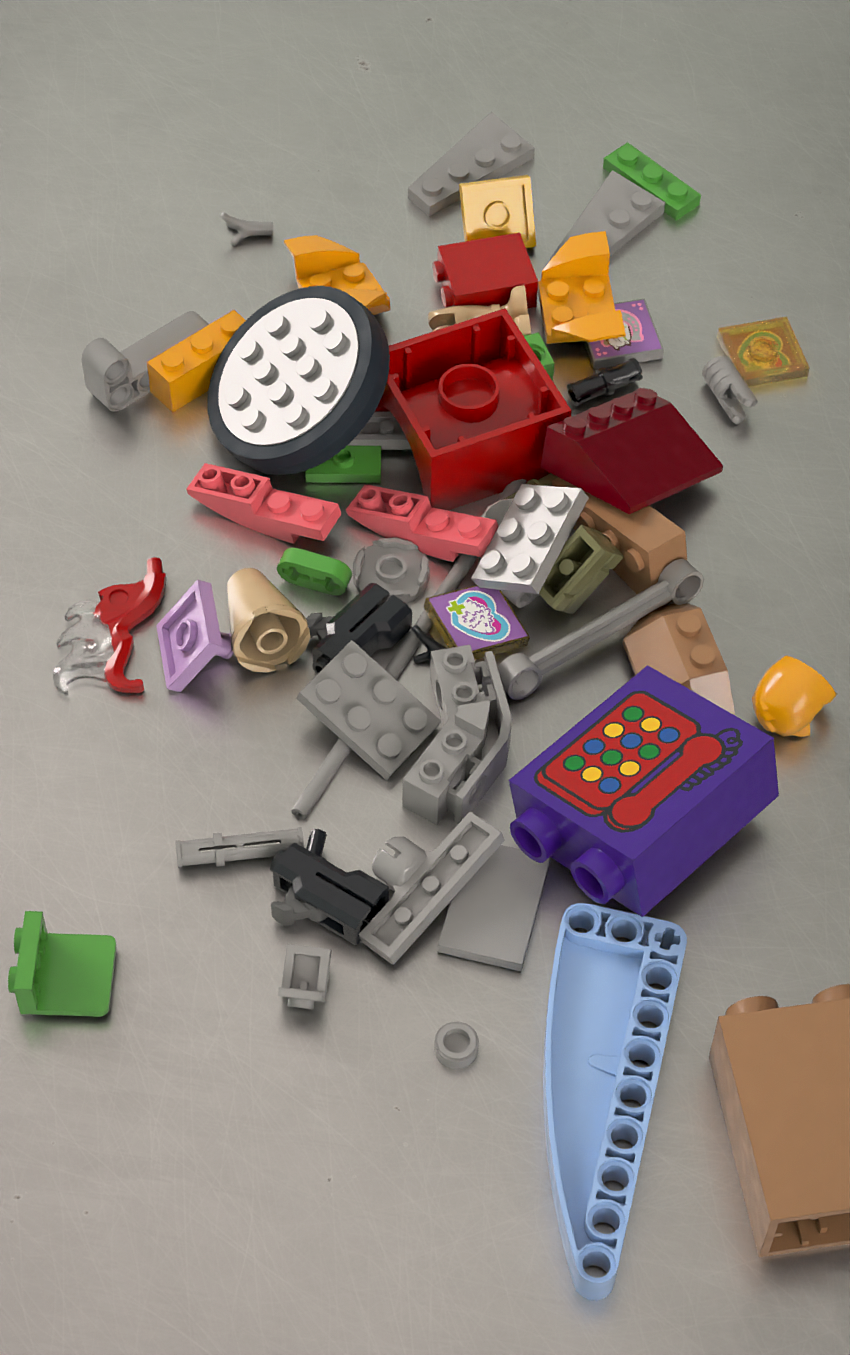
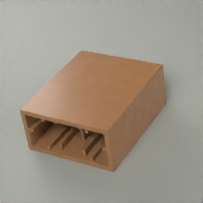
M850 984L827 988L819 992L810 1004L779 1008L777 1001L768 996H755L740 1000L732 1004L726 1010L725 1015L718 1016L709 1061L758 1257L850 1244Z

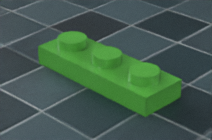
M628 142L604 157L603 169L609 173L612 170L664 201V212L677 221L700 205V193Z

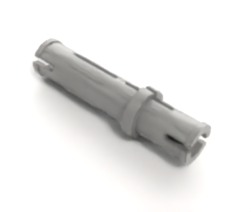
M302 827L223 837L222 833H213V838L175 841L178 868L216 863V867L225 866L226 861L276 856L281 849L287 850L293 843L304 847ZM269 843H280V844H271V845L244 847V846H251V845H260V844H269ZM232 847H235V849H226V850L223 849V848H232ZM205 850H215V851L200 852V851H205Z

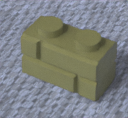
M580 525L564 544L539 594L554 610L574 614L608 576L609 570L614 569L624 556L602 532Z

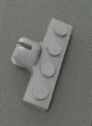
M470 811L443 842L432 851L423 850L404 836L393 837L387 840L385 844L396 852L394 856H391L386 851L379 849L373 859L372 870L376 879L389 886L394 891V895L359 933L362 943L394 965L505 841L502 832Z

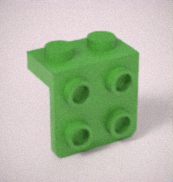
M25 911L23 928L17 927L14 934V952L19 954L17 966H11L8 975L9 993H15L20 1014L97 1017L106 1015L110 1007L117 948L115 938L111 935L47 933L43 912Z

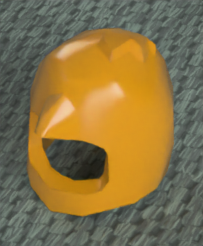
M786 655L773 664L759 681L752 697L753 709L758 722L766 731L774 732L783 737L790 735L806 737L810 736V723L824 705L831 703L837 693L829 682L815 669L798 659Z

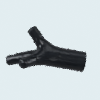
M418 625L412 627L416 637L427 648L426 652L414 656L415 663L431 660V651L447 649V647L438 643L431 633L425 634Z

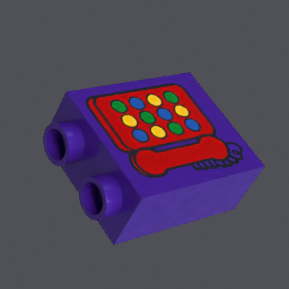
M647 665L509 779L516 819L510 823V832L517 846L532 860L543 863L551 857L570 869L576 884L593 901L606 904L613 898L643 917L779 796L774 738Z

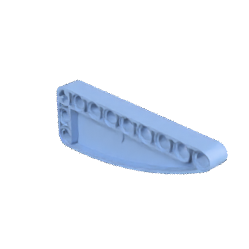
M576 903L569 906L563 914L550 981L544 1039V1124L552 1195L572 1282L576 1291L582 1297L598 1301L606 1298L612 1292L615 1285L686 950L687 936L685 931L673 922L647 916L641 917L638 914L588 903ZM574 928H584V929L588 930L589 932H586V933H578V932L574 931L573 929H574ZM625 937L629 939L630 942H620L617 941L615 938ZM656 983L663 985L666 989L656 990L649 985ZM644 1021H650L655 1023L658 1027L646 1028L640 1023ZM643 1060L650 1066L639 1068L631 1063V1061ZM627 1099H633L638 1101L642 1106L638 1108H630L626 1106L622 1101ZM623 1139L629 1141L633 1147L621 1149L613 1141ZM610 1180L617 1181L624 1186V1189L612 1191L607 1189L603 1183ZM600 1222L608 1223L616 1231L610 1234H603L598 1232L594 1225ZM595 1265L603 1268L607 1274L601 1278H593L584 1269Z

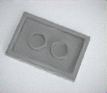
M500 845L450 901L438 942V952L522 971L551 857L543 863H538L524 854L521 849Z

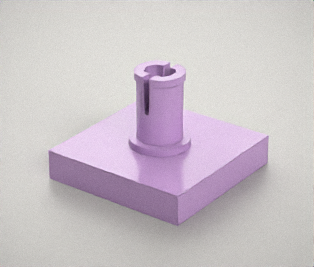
M197 579L156 625L167 689L181 692L215 655L229 659L234 654L231 647L230 633L220 632L211 583Z

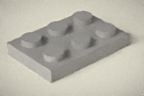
M521 484L471 579L480 588L539 594L589 497L581 488Z
M352 640L299 692L296 698L386 781L442 722Z

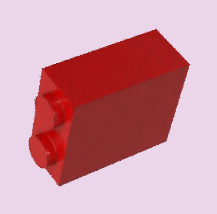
M520 232L438 246L437 261H433L432 269L435 282H441L442 284L441 298L445 308L459 305L491 306L492 304H499L501 307L509 302L510 294L514 287L524 285L527 309L537 307L538 279Z

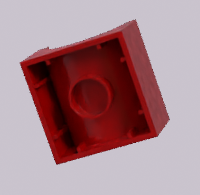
M506 308L389 345L390 366L388 379L375 412H391L401 426L417 464L423 495L428 496L432 508L450 511L502 493L508 484L516 480L525 479L527 482L530 479L538 480L550 473L540 468L547 426L571 417L572 410Z

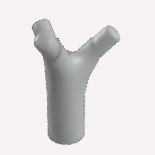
M225 212L220 215V218L227 222V227L239 231L231 240V244L234 246L248 236H273V222L241 220L231 217Z

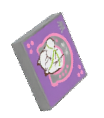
M645 299L614 303L615 311L621 310L625 337L603 339L594 342L583 341L593 369L616 366L631 358H635L638 362L663 359L664 349Z

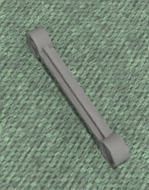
M675 560L664 568L659 576L658 583L529 658L523 653H516L507 657L498 667L504 691L515 700L528 697L538 688L542 675L671 600L677 605H683L693 600L703 587V575L687 560Z

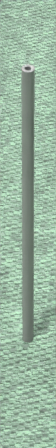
M520 479L508 484L497 501L517 492L521 484H526L527 481ZM461 554L433 597L455 592L477 557ZM431 602L428 603L414 624L418 625L425 634L429 632L439 617ZM412 629L385 668L396 680L421 644V641L416 637ZM340 738L291 810L292 814L298 816L300 813V818L304 820L307 818L351 751V748Z

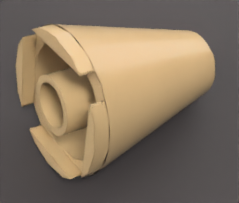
M245 568L235 572L228 580L227 596L231 647L238 662L242 667L253 672L276 671L275 665L285 661L289 665L292 664L303 654L310 640V630L305 616L259 570Z

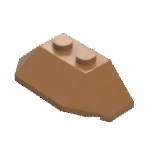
M674 603L661 606L640 618L623 638V646L635 675L648 665L735 715L728 670L700 607L689 603L683 605Z

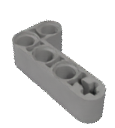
M189 311L121 352L104 338L93 340L87 345L82 354L86 388L112 412L122 410L150 393L147 361L209 324L196 312Z

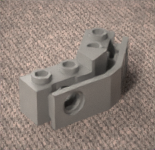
M471 645L431 651L430 681L443 727L403 778L402 806L436 825L439 824L448 810L455 814L454 822L459 824L470 811L472 812L506 767L512 716L493 651L485 652L484 661L475 662ZM482 684L483 692H479L478 685ZM489 718H494L499 738L482 760V748L487 737Z

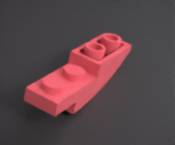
M207 463L202 466L186 488L188 495L235 523L269 537L293 544L299 536L324 541L341 516L338 503L273 489L268 477Z
M366 484L346 508L348 516L385 538L397 537L411 541L418 546V550L423 554L425 553L426 555L454 562L459 553L482 558L498 529L497 520L432 508L428 496Z

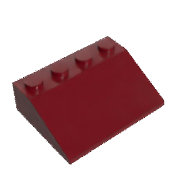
M639 388L634 392L614 398L609 402L589 408L587 411L547 426L540 468L581 488L623 512L632 514L721 473L723 464L671 402L657 396L658 394L651 389Z

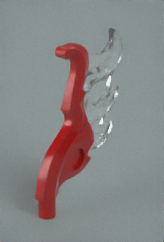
M153 557L147 560V575L144 576L143 580L137 583L106 587L98 591L100 601L84 600L68 609L64 616L66 621L69 622L76 617L80 618L76 625L66 629L56 643L58 649L67 644L72 645L70 653L54 669V684L60 693L65 696L68 695V684L83 678L107 682L113 690L118 692L141 693L144 691L143 681L141 679H127L124 676V670L134 644L133 636L129 634L130 630L150 616L160 605L164 596L167 579L166 573H163L162 560L160 558Z

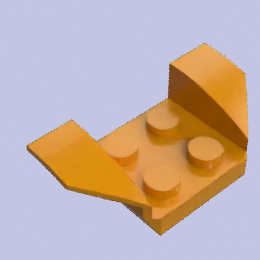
M606 231L570 237L543 269L541 280L538 282V296L546 344L576 341L594 342L603 339L625 337L621 310L615 311L610 285V251Z
M318 235L284 240V244L294 258L298 288L310 286L333 287L351 295L365 305L373 315L391 310L390 298L387 292L383 290L365 263L360 262L359 253Z

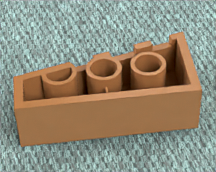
M559 477L552 481V486L578 488ZM584 491L589 498L573 529L576 531L580 525H584L590 529L599 530L624 556L613 570L636 594L658 583L660 574L671 562L678 559L687 560L685 531L650 505L632 514H627Z

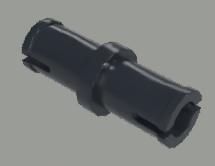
M631 358L609 369L605 367L599 368L595 371L594 375L568 384L569 397L575 406H579L581 403L601 395L605 397L611 396L615 393V389L642 380L641 366L635 358Z

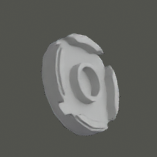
M397 537L380 538L372 541L373 545L366 549L363 547L358 551L353 561V582L359 593L370 583H377L389 591L388 598L395 595L403 602L409 603L417 599L425 591L429 582V560L425 553L423 555L418 550V546L411 541Z

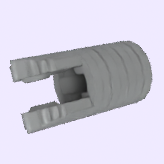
M716 357L704 366L702 376L730 420L736 425L743 422L746 414L738 400L750 408L755 406L758 400L730 357Z

